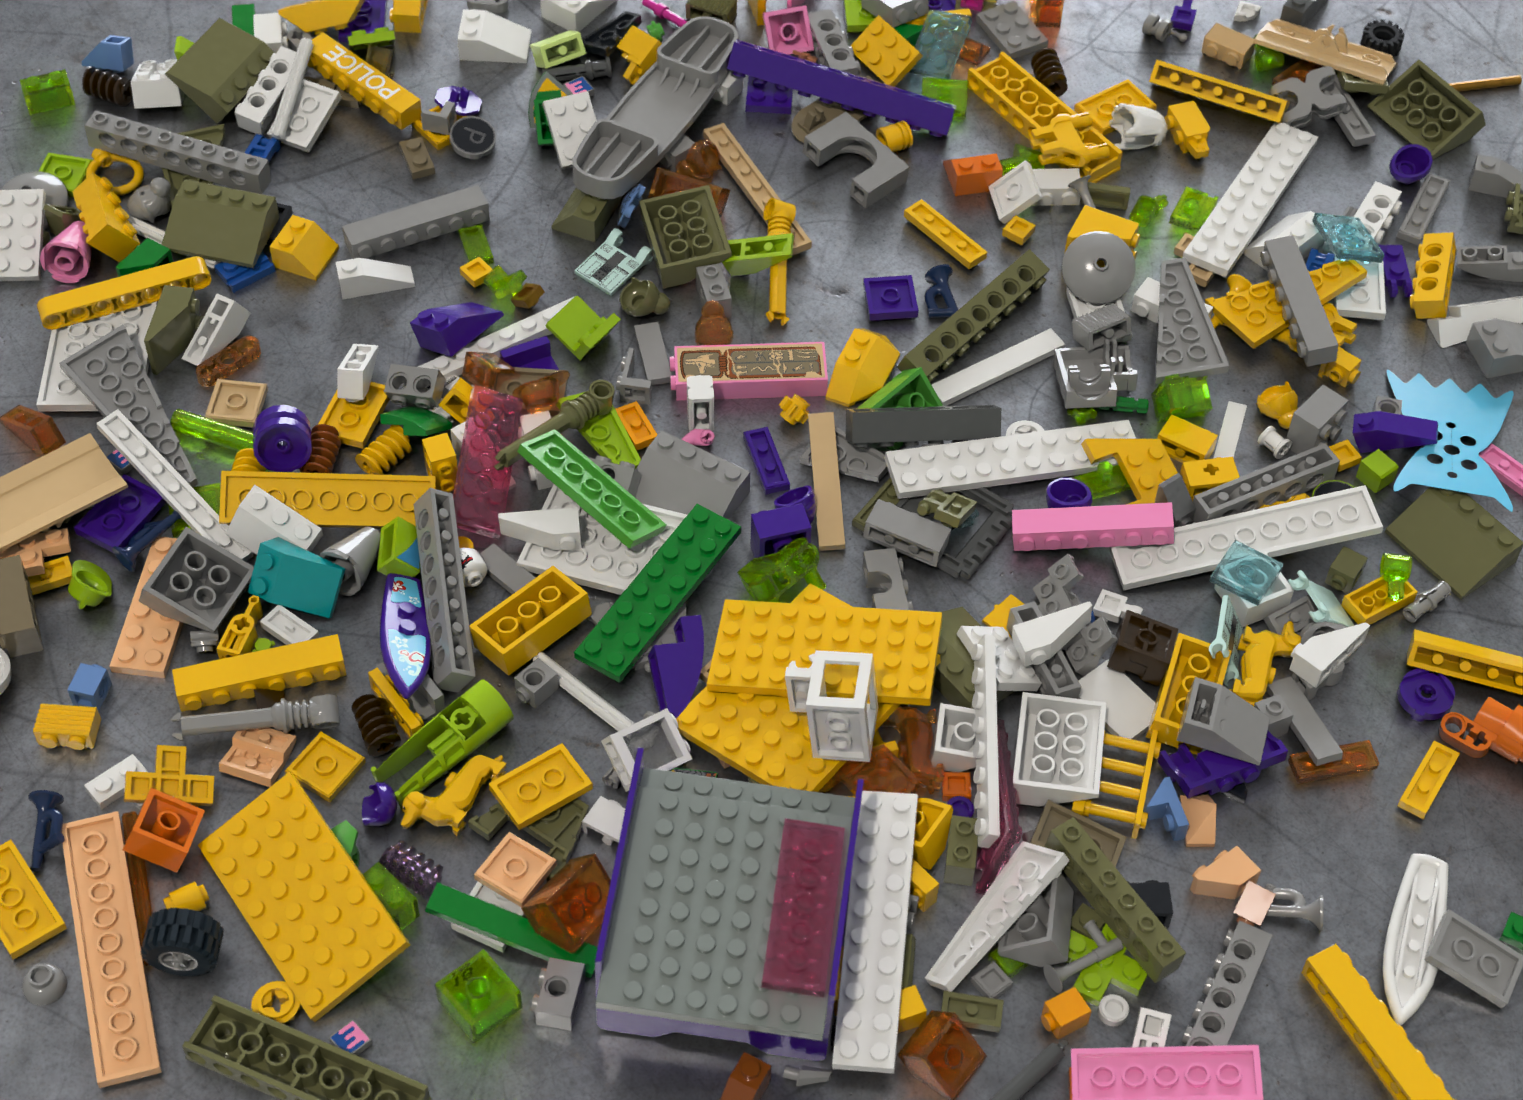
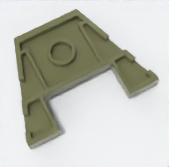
M578 798L523 828L524 831L551 848L547 854L557 860V866L546 879L555 886L561 880L581 833L582 820L589 812V805ZM497 803L490 807L489 812L478 817L476 815L472 817L468 824L469 828L489 841L508 820L511 822L512 820L502 806Z

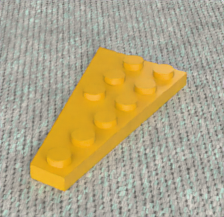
M1347 257L1323 264L1322 268L1310 271L1309 274L1321 304L1324 305L1366 278L1367 270L1352 257ZM1269 280L1251 285L1245 291L1236 293L1234 290L1227 292L1226 296L1214 299V297L1205 299V303L1213 307L1212 312L1253 349L1290 325L1288 320H1284L1282 303L1277 302L1275 286L1270 284Z

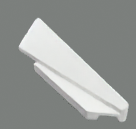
M1523 296L1449 306L1448 317L1427 319V324L1441 348L1452 346L1467 340L1472 324L1475 322L1496 318L1523 323Z

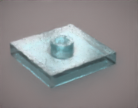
M1235 540L1210 576L1209 581L1258 606L1281 572L1284 564Z

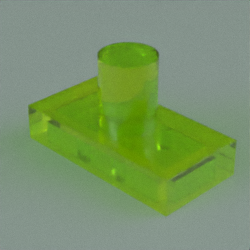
M1106 461L1100 462L1096 471L1074 476L1073 478L1089 487L1093 499L1131 489L1119 465L1112 466L1111 463Z

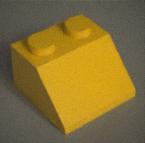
M292 215L269 248L275 268L317 281L339 250V245L314 221Z

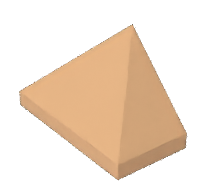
M1180 795L1179 801L1189 823L1185 837L1186 847H1214L1216 837V803L1209 795H1196L1191 798H1187L1186 795Z

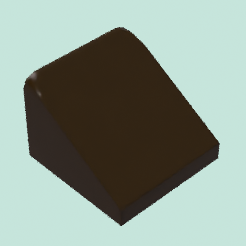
M254 689L257 709L271 708L275 703H280L281 699H285L283 691Z

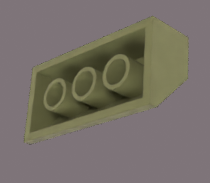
M576 187L552 224V229L596 242L624 195L614 199H602L586 194Z

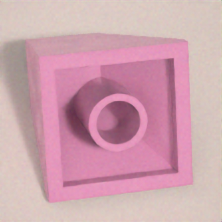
M807 5L762 13L769 49L791 55L793 50L801 53L802 51L814 50Z

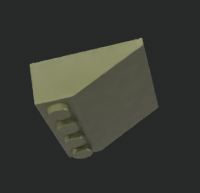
M219 17L165 75L210 118L218 123L245 96L248 89L255 85L260 72L266 69L272 54L275 52L262 40Z
M1419 59L1390 85L1387 94L1378 95L1367 105L1374 114L1408 143L1427 148L1432 155V160L1469 141L1486 125L1483 112Z
M184 179L175 195L162 245L174 253L254 268L279 219L276 197Z
M709 185L639 201L642 223L650 248L652 249V255L663 289L690 282L696 278V267L718 264L732 256Z
M1429 487L1385 529L1386 534L1439 581L1448 583L1452 592L1461 600L1516 563L1523 547V541L1467 493Z
M963 607L942 611L943 620L938 648L941 662L936 667L933 685L952 705L975 709L972 707V699L975 693V684L972 683L974 660H972L970 653L957 636V632L961 626L981 625ZM996 691L997 703L1016 691Z

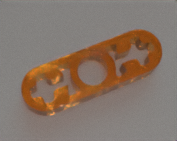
M253 336L242 337L200 363L196 367L199 384L206 387L214 386L217 379H225L257 359L261 355L259 340ZM227 358L235 359L231 364L222 363Z

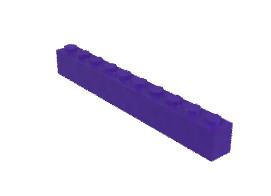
M741 40L734 42L727 69L732 70V74L735 76H752L754 81L758 83H775L776 88L789 91V88L798 90L797 94L801 96L820 97L819 100L824 103L832 104L833 101L841 103V107L847 110L861 109L864 110L863 114L867 116L886 117L885 120L890 123L906 121L910 129L918 131L921 128L930 130L929 134L937 137L947 136L957 107L950 103Z

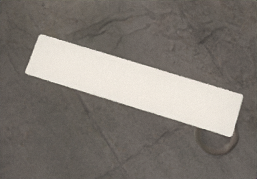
M1228 402L1214 458H1234L1247 405Z

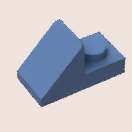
M1165 777L1146 807L1145 812L1148 813L1147 821L1163 818L1165 830L1167 832L1170 831L1173 840H1183L1186 837L1189 823L1171 778Z

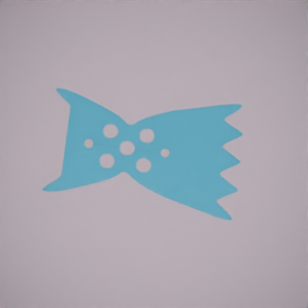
M1387 370V377L1395 398L1402 400V415L1437 421L1438 432L1443 436L1441 440H1437V444L1425 445V447L1419 449L1411 457L1394 483V492L1410 484L1493 497L1506 509L1513 512L1512 503L1505 489L1490 466L1479 456V453L1486 449L1499 433L1511 405L1514 392L1509 391L1498 398H1494L1482 384H1478L1469 392L1464 393L1450 378L1434 388L1420 373L1409 382L1404 383L1394 373ZM1446 423H1454L1456 427L1449 428L1446 426ZM1463 436L1472 437L1476 440V444L1467 446L1460 441V438ZM1451 440L1452 445L1460 450V453L1457 455L1448 454L1443 449L1444 446L1451 445ZM1429 454L1439 455L1443 458V462L1441 464L1431 463L1427 460V456ZM1471 460L1477 464V468L1474 470L1466 469L1461 465V461ZM1447 473H1456L1457 477L1451 478L1447 475Z

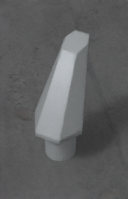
M786 1065L783 1077L797 1081L796 1086L829 1081L833 1075V1070L805 1065L798 1069Z

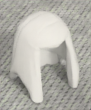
M1124 103L1114 107V111L1111 113L1113 120H1109V125L1116 129L1121 136L1122 142L1114 144L1120 150H1135L1149 146H1159L1165 140L1168 126L1164 117L1156 110Z

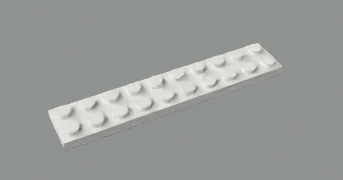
M1275 122L1190 242L1182 258H1186L1189 263L1227 277L1316 146L1319 137L1289 126L1286 123Z
M1129 420L887 451L884 459L897 498L903 499L925 496L932 490L938 489L947 493L1117 470L1120 467L1114 457L1091 464L1081 443L1085 439H1136Z
M1364 485L1175 527L1174 544L1109 547L1124 591L1218 570L1263 551L1272 558L1379 534L1383 531V525L1367 487Z
M862 791L850 882L832 1060L833 1069L893 1074L895 1072L918 794Z

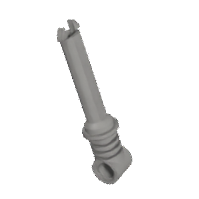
M319 695L310 698L309 703H306V700H302V704H299V701H295L294 705H292V701L288 702L285 699H281L280 703H275L271 708L181 717V712H178L171 718V721H181L182 732L172 733V736L179 741H183V736L274 727L278 731L283 730L284 733L294 729V725H297L298 729L301 728V725L308 728V724H312V727L315 729L334 728L340 725L338 697L336 695Z

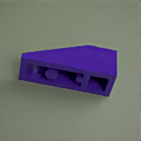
M1383 411L1354 414L1353 436L1360 453L1374 452L1377 449L1383 451L1437 444L1438 422Z

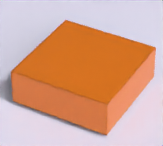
M942 772V801H949L956 796L966 797L971 801L970 772Z

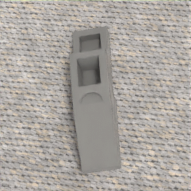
M1507 245L1457 247V268L1489 279L1523 282V252H1507Z

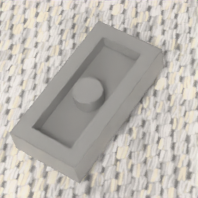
M1308 594L1263 619L1271 632L1281 635L1283 626L1288 621L1293 622L1295 632L1304 628L1310 622H1314L1308 612H1315L1319 609Z

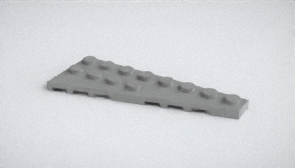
M124 325L119 326L59 363L61 370L104 418L118 409L192 488L198 485L191 465L182 450L180 442L174 433Z

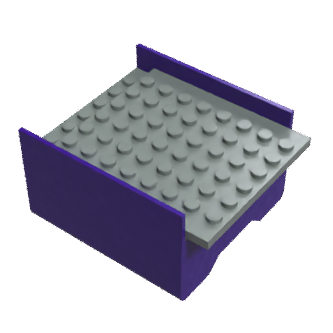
M638 748L595 958L597 1026L608 1031L648 1037H657L676 1032L748 1043L770 1055L811 1061L824 1060L827 1054L864 779H858L856 797H848L644 768V748Z

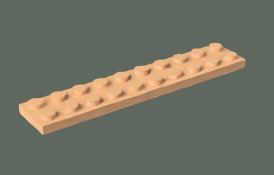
M116 811L65 823L62 828L65 840L62 844L97 1084L99 1088L162 1073L144 960L141 955V941L127 855L122 850L125 843L119 812Z

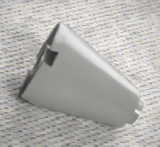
M369 526L363 527L319 554L320 557L346 568L339 594L352 596L363 587L379 554L381 534L379 530Z

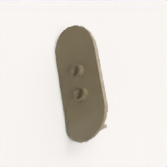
M866 76L867 79L873 80L870 76ZM817 99L795 115L791 127L796 139L804 143L805 136L844 112H847L859 122L868 116L863 114L864 110L857 108L854 111L847 110L841 107V103L833 101L832 104H828Z

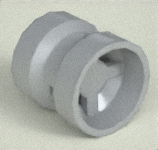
M1152 12L1146 18L1142 32L1149 36L1154 35L1157 40L1164 42L1172 30L1173 22L1168 19L1162 20L1159 15Z

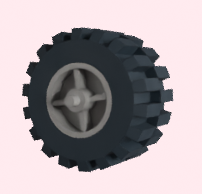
M185 908L161 909L152 913L148 919L141 955L143 960L148 962L150 966L165 973L178 976L205 975L213 971L217 966L224 929L213 917L199 911Z

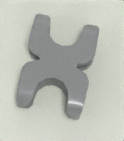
M1325 66L1310 71L1306 75L1305 83L1298 78H1289L1272 86L1270 90L1271 96L1290 101L1296 105V107L1284 113L1282 123L1298 129L1307 126L1311 122L1312 114H1315L1320 119H1328L1343 113L1347 109L1348 102L1344 95H1326L1322 93L1324 88L1332 85L1335 81L1336 74L1332 67Z

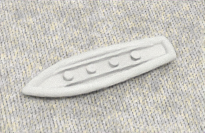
M1414 853L1410 856L1391 914L1383 952L1384 990L1394 1021L1399 1025H1403L1415 1014L1425 1001L1438 972V968L1424 960L1443 914L1447 911L1449 865L1437 857L1426 854Z

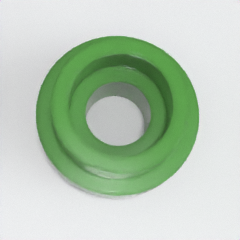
M654 20L651 21V24L646 26L649 35L662 42V36L665 33L661 24H656Z

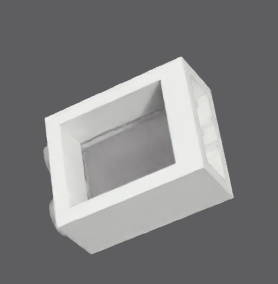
M668 708L601 740L626 792L630 789L638 748H644V768L670 771L692 760L690 746L685 739H682L678 731V722L675 716L669 712Z

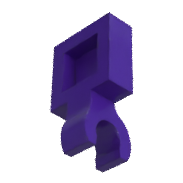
M1184 0L1182 7L1175 5L1170 20L1173 22V28L1187 31L1192 30L1197 10L1192 9L1193 0Z

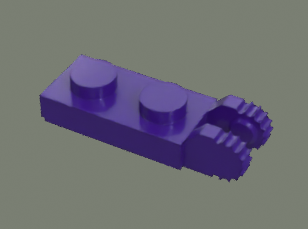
M1378 245L1377 256L1378 260L1383 261L1384 285L1387 286L1389 297L1396 298L1398 293L1397 286H1402L1404 297L1410 298L1413 287L1403 246Z

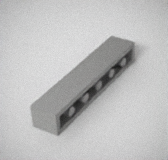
M475 185L342 226L344 241L352 259H367L489 221V205L480 187Z
M1294 235L1266 240L1264 242V251L1260 254L1263 266L1268 268L1269 282L1275 286L1277 302L1282 303V314L1284 320H1288L1290 323V335L1292 339L1297 341L1299 357L1304 359L1307 367L1336 361L1338 342Z

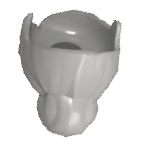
M157 177L151 181V185H145L136 189L133 195L129 197L127 204L131 216L139 220H149L154 224L155 217L170 212V182L165 178Z

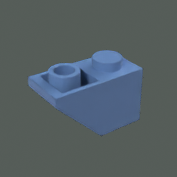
M108 36L81 61L82 66L109 69L114 73L125 72L127 68L134 64L131 37Z

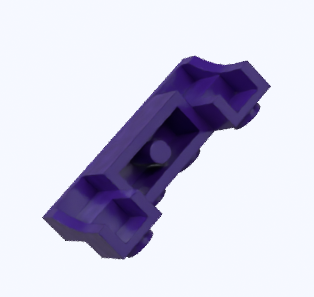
M1267 730L1260 765L1210 750L1197 753L1195 759L1185 743L1180 744L1178 752L1168 755L1165 750L1160 751L1158 763L1167 777L1171 778L1172 783L1177 782L1186 797L1191 798L1206 791L1210 795L1220 791L1224 793L1243 782H1253L1259 777L1262 769L1285 761L1288 750L1281 740L1274 737Z

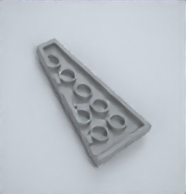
M1186 258L1162 261L1155 384L1228 373L1229 363Z

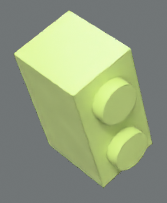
M572 30L530 45L536 66L545 69L586 54L580 32Z

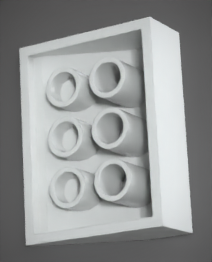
M1022 692L1010 803L1039 807L1045 806L1048 800L1059 804L1099 797L1107 702Z

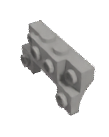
M1066 554L1047 570L1050 575L1033 587L1040 602L1038 608L1043 616L1081 604L1077 595L1070 590L1084 576L1078 571L1074 563L1075 559L1070 554ZM1102 616L1093 623L1090 621L1061 648V650L1066 652L1075 671L1083 676L1096 668L1103 653L1118 641L1117 637L1111 633L1107 625V619Z

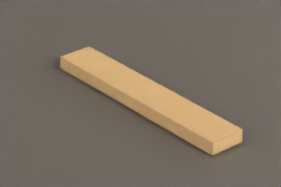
M834 412L808 414L819 551L845 549Z

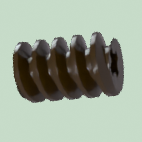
M1044 48L1036 52L1031 59V67L1036 79L1057 97L1063 95L1068 89L1066 84L1067 78L1056 50Z
M89 66L85 70L82 78V88L88 96L109 101L121 107L128 105L133 99L132 79L128 81L124 76L112 75L109 71L104 72L102 69H96L94 66Z
M366 694L358 697L352 703L351 709L358 723L357 725L366 749H368V754L370 756H381L397 747L401 742V738L397 734L398 730L394 725V719L390 716L391 712L387 707L386 699L378 698L373 694Z

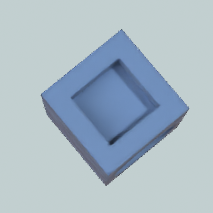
M80 663L67 691L73 706L97 707L99 711L112 683L106 668L97 664L87 665Z

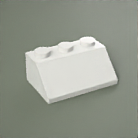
M1312 211L1288 215L1251 242L1243 254L1268 271L1267 266H1263L1260 256L1261 252L1264 251V242L1294 235L1301 255L1305 259L1309 256L1311 248L1318 249L1324 244L1329 223Z
M256 485L252 487L239 505L225 533L256 555L258 554L260 543L276 537L309 552L313 551L323 537L320 527Z

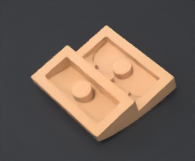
M272 728L237 731L232 737V747L219 762V771L271 787L293 750L296 736Z

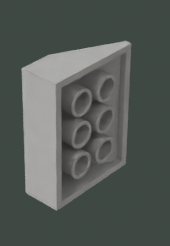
M662 430L648 446L636 468L642 474L635 496L642 504L687 515L696 504H699L729 520L750 492L749 471Z

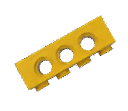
M1454 232L1424 234L1423 243L1418 246L1420 260L1416 261L1417 277L1413 278L1414 294L1410 295V308L1415 309L1416 319L1447 317L1457 251Z

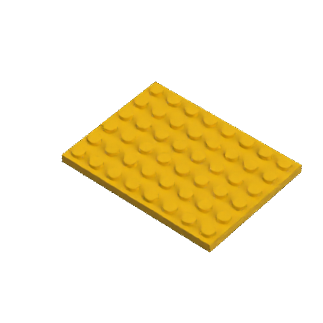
M811 583L790 602L853 607ZM939 654L937 655L936 667L941 662ZM706 686L676 718L678 731L681 736L760 784L819 792L847 762L846 760L813 758L807 713L790 712L788 696L708 691ZM878 703L875 731L901 704Z

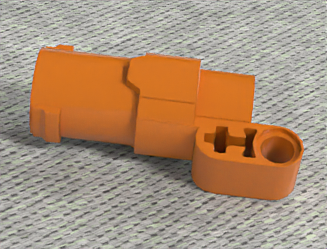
M1488 697L1473 721L1457 712L1446 714L1442 718L1439 735L1444 742L1472 758H1482L1491 749L1515 764L1519 761L1523 763V706L1518 704L1512 710L1493 698ZM1453 723L1459 726L1460 731L1452 733L1445 726ZM1465 731H1468L1469 734L1466 736V739L1464 740L1463 737ZM1478 739L1483 741L1482 744L1480 743L1478 746H1475L1473 744V742H1476Z

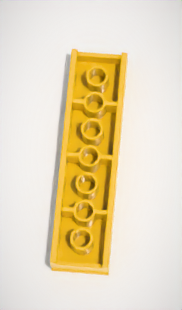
M1003 51L993 61L975 70L972 67L968 69L966 86L1029 141L1034 139L1031 130L1050 125L1058 114H1077ZM1083 127L1075 129L1082 142L1087 147L1106 143L1109 148V157L1090 161L1087 166L1071 167L1062 163H1056L1062 169L1079 168L1080 178L1090 175L1091 177L1088 179V182L1097 183L1121 169L1120 164L1123 152L1094 127Z

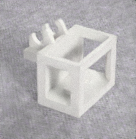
M815 650L814 654L809 655V661L812 662L809 668H798L796 662L791 661L789 667H786L785 672L790 712L807 713L813 758L870 762L878 713L873 654ZM826 664L859 666L854 699L827 697L824 678ZM868 693H869L870 704L867 703Z

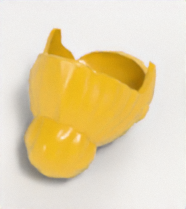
M1285 381V385H1274L1265 389L1261 395H1258L1256 405L1262 414L1271 419L1278 420V424L1283 429H1289L1293 413L1298 409V396L1291 389L1289 382Z

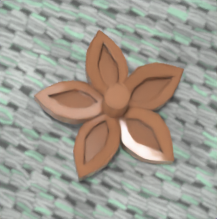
M796 50L792 52L798 58L816 63L818 58L807 52L802 51L801 53Z

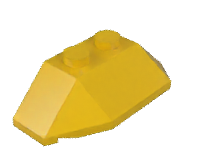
M314 0L283 7L278 10V13L303 31H314V34L327 32L328 27L334 26L335 30L347 28V23L355 20L365 0Z
M855 328L836 361L825 400L851 407L855 405V402L871 397L885 386L900 358V352L886 335L864 328Z

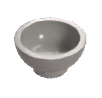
M37 964L26 973L23 979V994L30 1003L42 1006L54 1003L64 994L67 987V978L64 972L53 964Z

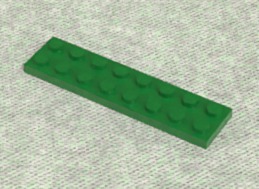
M696 504L574 651V658L620 683L741 534V526Z

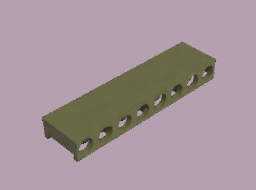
M216 995L211 999L212 1005L189 1041H185L182 1045L187 1060L279 1100H432L428 1086Z

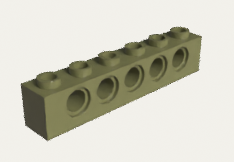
M1073 817L1052 829L1045 848L1065 853L1070 861L1062 870L1118 939L1121 940L1122 944L1156 984L1176 971L1186 952L1077 820Z

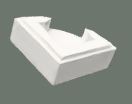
M1240 1L1234 21H1249L1256 18L1260 13L1261 6Z

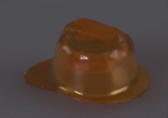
M566 370L558 371L541 379L524 383L514 389L512 395L514 398L522 400L529 414L548 411L558 403L560 398L559 386L569 379L570 373Z

